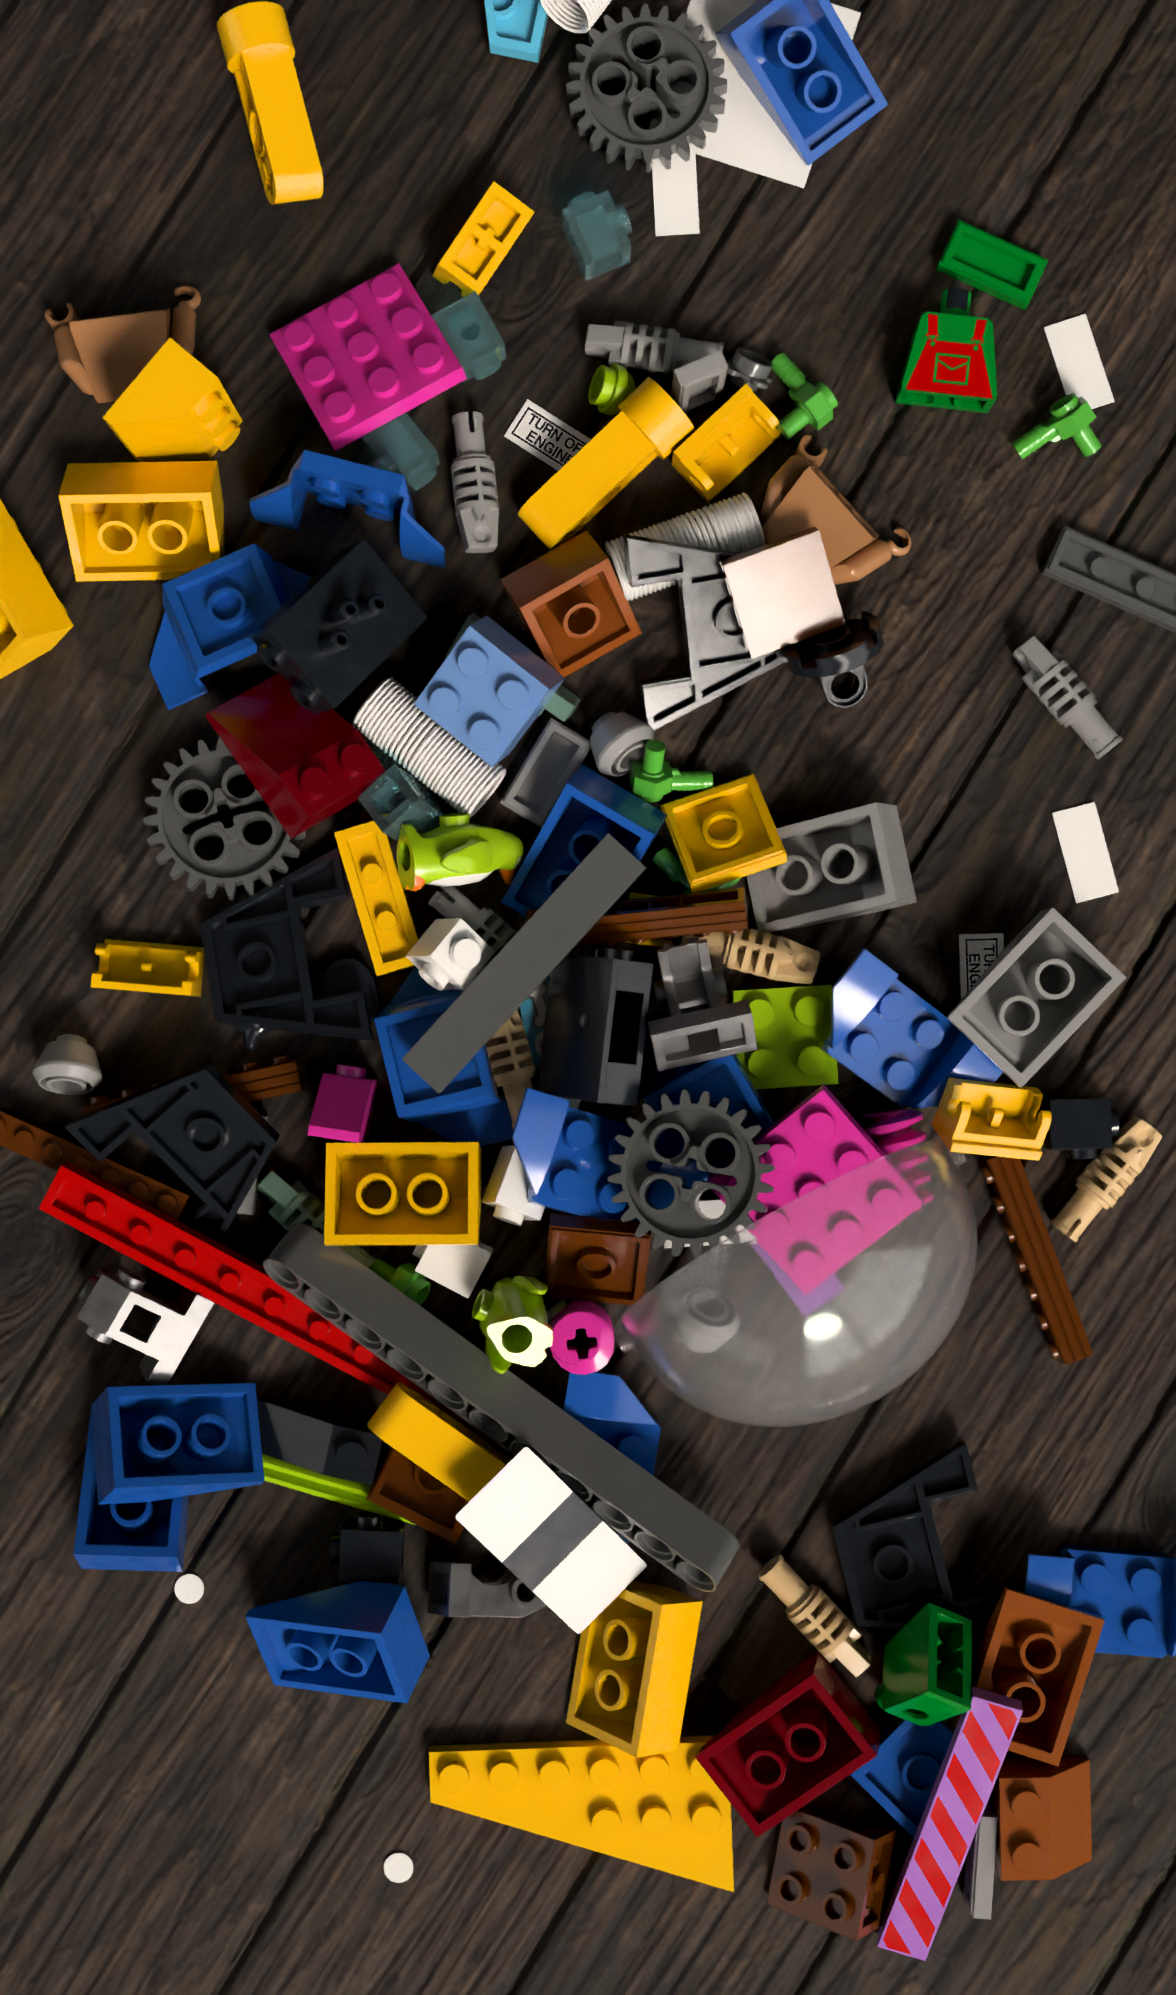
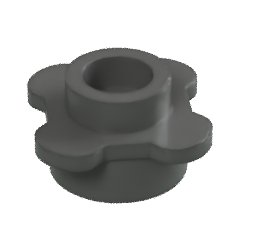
M737 348L734 357L729 358L727 361V373L731 375L729 380L740 388L747 384L753 392H756L757 388L767 389L773 380L769 375L773 367L772 362L756 352Z

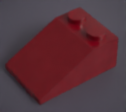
M278 673L208 711L205 717L292 839L369 794L386 773V770L355 727L334 709L314 714L312 710L303 708L293 698L290 692V684Z
M817 1651L776 1680L696 1752L695 1758L758 1838L878 1755L881 1729L825 1657Z

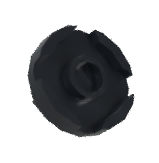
M842 611L846 624L783 647L788 670L797 676L817 677L823 694L835 707H853L865 697L868 690V679L864 664L876 656L884 645L878 617L866 611H861V619H847L846 611ZM844 672L855 674L854 686L849 691L840 694L831 691L832 681L838 674Z

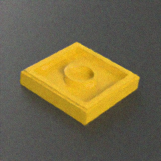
M754 774L660 805L661 811L667 814L665 824L692 893L700 892L787 862L786 851Z

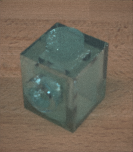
M608 190L597 195L594 192L583 193L573 198L568 203V207L562 209V228L585 281L631 262V243L627 235L632 233V226L622 204L615 206Z
M476 291L432 315L433 320L462 365L466 380L475 377L476 380L484 379L501 367V361L506 359L505 343Z
M407 413L398 416L361 437L365 449L373 457L367 463L368 466L404 475L408 489L412 487L415 491L419 490L437 474L435 468L440 465L437 450Z
M395 764L358 797L382 833L397 842L402 824H412L419 834H423L439 826V815L445 814L425 785Z

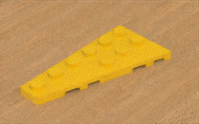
M714 1736L680 1737L678 1751L637 1758L602 1740L430 1746V1803L734 1892L731 1803L695 1758L696 1752Z

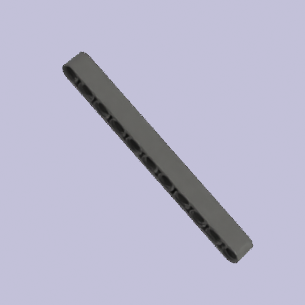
M303 1223L293 1224L264 1260L263 1267L266 1273L278 1285L515 1457L524 1447H528L602 1521L686 1583L705 1592L716 1590L740 1547L736 1537L726 1528L512 1372L507 1370L504 1374H500L491 1368L486 1353L339 1246H325L324 1235L309 1225Z

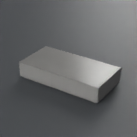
M719 350L674 370L671 398L684 413L721 399L728 369L722 351Z
M550 718L500 804L542 829L566 783L582 765L590 752V741Z
M989 1800L965 1859L963 1898L973 1918L991 1920L998 1817Z

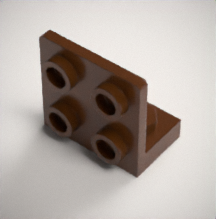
M800 1808L784 1819L781 1824L767 1899L769 1905L854 1941L873 1932L882 1925L899 1827L880 1821L859 1831Z

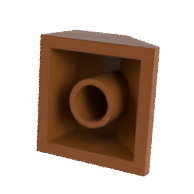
M588 531L581 533L500 579L541 657L563 677L570 675L642 634L631 607L624 597L623 590L608 557Z
M1061 1757L1059 1766H1055L1033 1758H1005L989 1797V1802L998 1817L995 1869L1001 1881L1053 1880L1091 1861L1090 1759L1088 1757Z

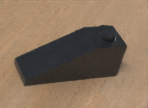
M256 1396L262 1454L323 1475L367 1485L373 1484L378 1474L385 1442L370 1430L367 1425L368 1420Z

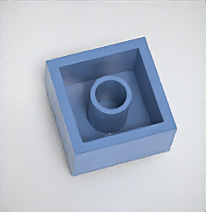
M485 616L469 625L414 705L491 767H494L511 753L565 680V677L490 617Z

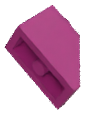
M337 1064L336 1073L327 1072L322 1074L307 1135L356 1143L369 1138L377 1079L365 1078L367 1068Z

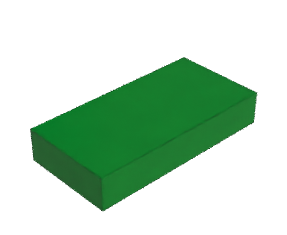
M958 220L936 271L1026 310L1048 263V259Z

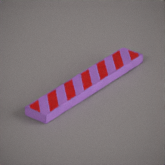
M971 1686V1709L960 1715L883 1917L882 1925L878 1930L877 1947L926 1961L1023 1713L1021 1700Z

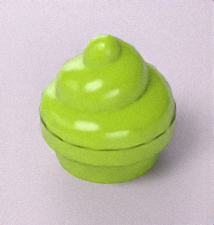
M613 364L610 367L600 365L595 371L590 384L589 403L598 406L600 413L616 415L619 412L617 406L637 388L632 375L624 366Z

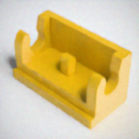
M493 181L438 263L432 276L442 284H447L451 281L462 290L461 296L465 299H471L474 294L479 296L535 212Z
M745 384L673 452L672 466L709 504L780 437L781 432L776 428L779 421L753 393V390Z
M105 939V943H98L96 945L95 953L99 955L100 962L98 971H94L91 976L92 988L201 997L204 947Z
M949 1078L931 1125L950 1152L1039 1161L1043 1153L1041 1147L1051 1124L1052 1113L1051 1111L1041 1110L1036 1121V1113L1040 1109L1043 1094L1036 1087L1023 1086L1020 1088L1017 1085Z

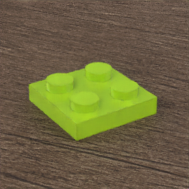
M832 985L731 991L732 1003L748 999L752 1012L757 1050L735 1055L755 1089L838 1084L837 1061L821 1050L822 1045L831 1033Z

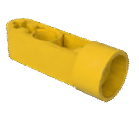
M267 1L251 2L237 6L219 18L217 29L227 68L235 76L266 197L271 205L320 199L323 195L322 169L293 62L295 49L284 8L277 3Z
M650 377L645 379L617 406L619 414L533 494L519 510L518 516L550 551L569 541L657 456L664 460L695 431L693 424L682 409Z
M401 1382L395 1384L367 1423L370 1430L380 1439L467 1501H470L512 1460L417 1391Z

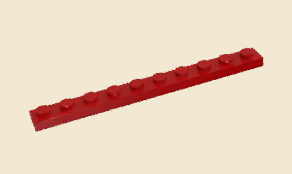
M65 1161L60 1166L38 1209L387 1395L397 1382L411 1387L487 1441V1436L278 1285L269 1277L262 1265L68 1161Z

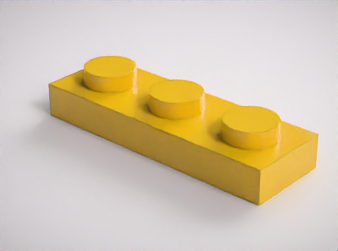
M381 818L334 832L376 975L381 976L415 966L406 955L419 940L405 890L399 880L398 867L384 820Z

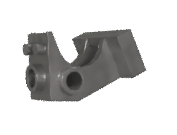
M693 937L688 939L686 944L675 946L674 943H666L662 946V949L657 950L661 980L652 982L658 1010L668 1009L670 1015L667 1018L648 1022L658 1071L757 1050L753 1017L748 999L725 1005L720 1003L719 997L727 996L726 984L721 966L716 968L711 966L707 939L699 941V938Z
M115 1266L108 1271L101 1268L97 1275L93 1274L77 1300L84 1304L77 1316V1319L86 1324L83 1330L89 1336L102 1343L110 1344L114 1339L144 1353L145 1356L139 1367L146 1382L153 1386L167 1385L214 1302L186 1287L183 1288L177 1301L165 1300L142 1289L146 1281L135 1272L119 1266ZM135 1304L159 1315L148 1335L123 1325Z
M430 1561L427 1613L446 1617L523 1618L547 1606L508 1568L503 1576L496 1581L482 1583L471 1573V1564Z

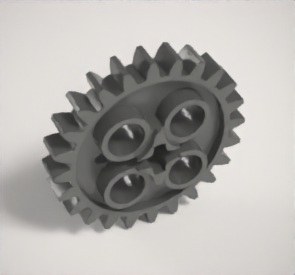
M643 4L640 17L633 18L630 10L627 7H623L622 22L618 24L610 16H603L605 32L602 34L598 30L591 28L587 32L590 46L577 44L575 50L576 58L579 62H572L568 65L569 77L574 80L566 83L567 98L574 100L569 104L570 118H581L577 123L578 135L585 136L592 133L590 138V150L592 152L604 145L607 146L606 162L609 164L619 154L624 155L625 170L630 171L636 159H642L646 173H650L653 159L660 158L667 170L671 169V156L674 153H677L687 162L690 160L689 144L692 143L696 147L704 149L706 146L704 131L716 133L718 119L715 115L724 114L725 99L720 96L727 92V79L719 77L724 73L725 62L724 59L720 58L712 59L716 54V41L712 40L701 44L704 26L700 24L688 31L686 29V13H682L675 22L669 21L668 6L665 5L658 17H651L648 4ZM642 48H650L656 51L658 55L652 59L644 60L635 56L634 53ZM621 59L627 64V68L618 62H614V60ZM683 81L692 85L694 89L689 93L679 94L671 90L670 86L675 82ZM609 83L618 84L624 89L621 93L614 96L605 95L600 91L601 87ZM638 84L643 88L642 91L638 90ZM652 85L655 87V92L650 89ZM667 110H669L673 114H678L680 116L676 119L672 118L667 113ZM642 117H653L660 124L654 129L645 130L638 127L635 123Z
M220 737L217 741V748L214 751H209L204 741L199 740V755L192 757L185 749H180V757L183 762L180 767L165 761L163 765L170 778L168 781L158 778L152 779L153 786L161 795L160 797H145L146 805L157 811V814L143 818V822L146 827L159 830V832L147 838L150 847H165L157 855L156 860L159 865L174 861L175 864L169 873L173 881L186 873L189 875L187 880L188 891L193 892L203 882L206 883L208 898H213L218 886L225 887L229 900H233L236 886L243 885L246 892L251 896L254 895L253 881L260 879L266 886L270 887L273 885L269 873L272 869L285 875L289 872L282 858L284 855L299 858L300 850L291 843V840L306 839V831L291 839L270 808L264 811L243 813L265 801L256 788L252 795L246 798H237L230 794L228 789L231 782L238 777H247V775L230 751L227 750ZM200 792L207 796L208 803L204 810L199 813L184 811L181 808V802L187 794ZM228 808L231 815H236L233 817L234 826L224 828L222 822H215L220 819V810ZM208 823L207 826L196 830L192 834L187 835L183 833V829L187 826ZM262 823L271 829L272 835L268 842L262 845H253L245 840V831L252 824ZM208 838L218 839L224 845L223 853L215 860L207 861L201 859L196 854L197 847L201 841Z
M682 1090L679 1105H675L668 1094H662V1110L657 1111L653 1106L645 1103L642 1105L643 1112L647 1118L644 1122L628 1117L626 1121L634 1131L632 1137L616 1135V1141L626 1149L624 1154L609 1155L608 1160L621 1166V1173L613 1174L607 1177L608 1182L622 1184L623 1191L616 1194L611 1200L612 1203H628L630 1208L620 1218L622 1222L635 1218L641 1222L634 1236L640 1238L649 1231L655 1233L653 1249H659L666 1240L672 1241L671 1249L673 1256H679L684 1245L690 1244L694 1258H699L703 1251V1243L708 1242L711 1249L718 1254L722 1252V1236L725 1235L731 1242L737 1245L741 1242L736 1227L742 1225L752 1231L756 1229L757 1226L749 1215L752 1210L767 1212L768 1207L757 1198L759 1193L774 1192V1186L762 1181V1174L776 1170V1166L769 1163H761L760 1156L767 1153L772 1147L771 1144H755L753 1139L760 1133L762 1127L761 1125H755L745 1129L742 1124L748 1114L746 1109L738 1111L733 1116L728 1114L731 1099L724 1097L715 1108L711 1107V1093L708 1091L702 1093L698 1104H693L689 1090ZM670 1128L678 1130L684 1138L683 1151L674 1158L666 1157L659 1149L660 1135ZM719 1138L729 1140L735 1148V1158L725 1168L715 1166L708 1156L710 1145ZM693 1158L697 1160L696 1167L698 1170L733 1176L736 1178L737 1183L735 1186H727L700 1180L694 1181L692 1188L687 1187V1178L684 1176L651 1171L647 1168V1163L652 1160L675 1166H689ZM658 1179L668 1181L675 1191L674 1200L667 1208L656 1207L649 1198V1189ZM715 1189L724 1196L726 1207L719 1218H709L701 1212L699 1199L705 1190Z

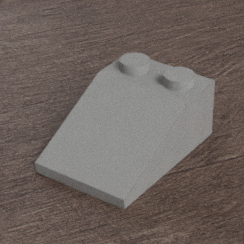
M879 802L776 828L786 851L787 862L747 875L757 930L764 933H774L870 914L917 902L897 805Z
M1052 907L1041 910L1024 927L946 1018L1018 1087L1022 1088L1127 977Z

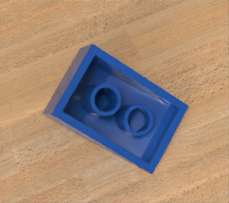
M758 0L715 33L740 77L803 162L808 166L888 105L829 0Z
M582 764L566 783L501 903L525 917L527 910L539 909L608 833L641 862L665 821L667 814Z
M255 1383L107 1387L92 1404L98 1505L152 1502L260 1485L265 1482Z
M91 1405L73 1552L74 1557L81 1569L183 1572L189 1496L152 1502L98 1505Z
M357 1581L251 1608L245 1616L272 1682L276 1686L408 1703L430 1657L405 1586L392 1583Z

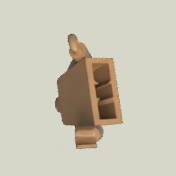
M188 285L175 288L174 295L176 297L187 294L193 298L188 301H181L178 307L172 310V314L169 308L80 319L72 304L66 303L69 309L68 316L62 321H57L51 308L45 311V318L55 332L54 339L61 368L83 393L94 395L97 403L116 401L169 337L189 354H193L196 330V313L194 309L200 305V293L196 288Z
M805 435L802 437L795 455L791 456L768 482L761 509L762 520L765 523L762 527L764 539L771 543L815 526L820 531L835 585L859 581L891 559L892 554L894 556L905 555L911 548L909 533L901 527L894 529V533L898 534L903 541L902 548L896 546L890 539L886 541L877 539L879 535L819 469L828 452L827 447L818 456L809 455L805 448L810 443L812 436Z

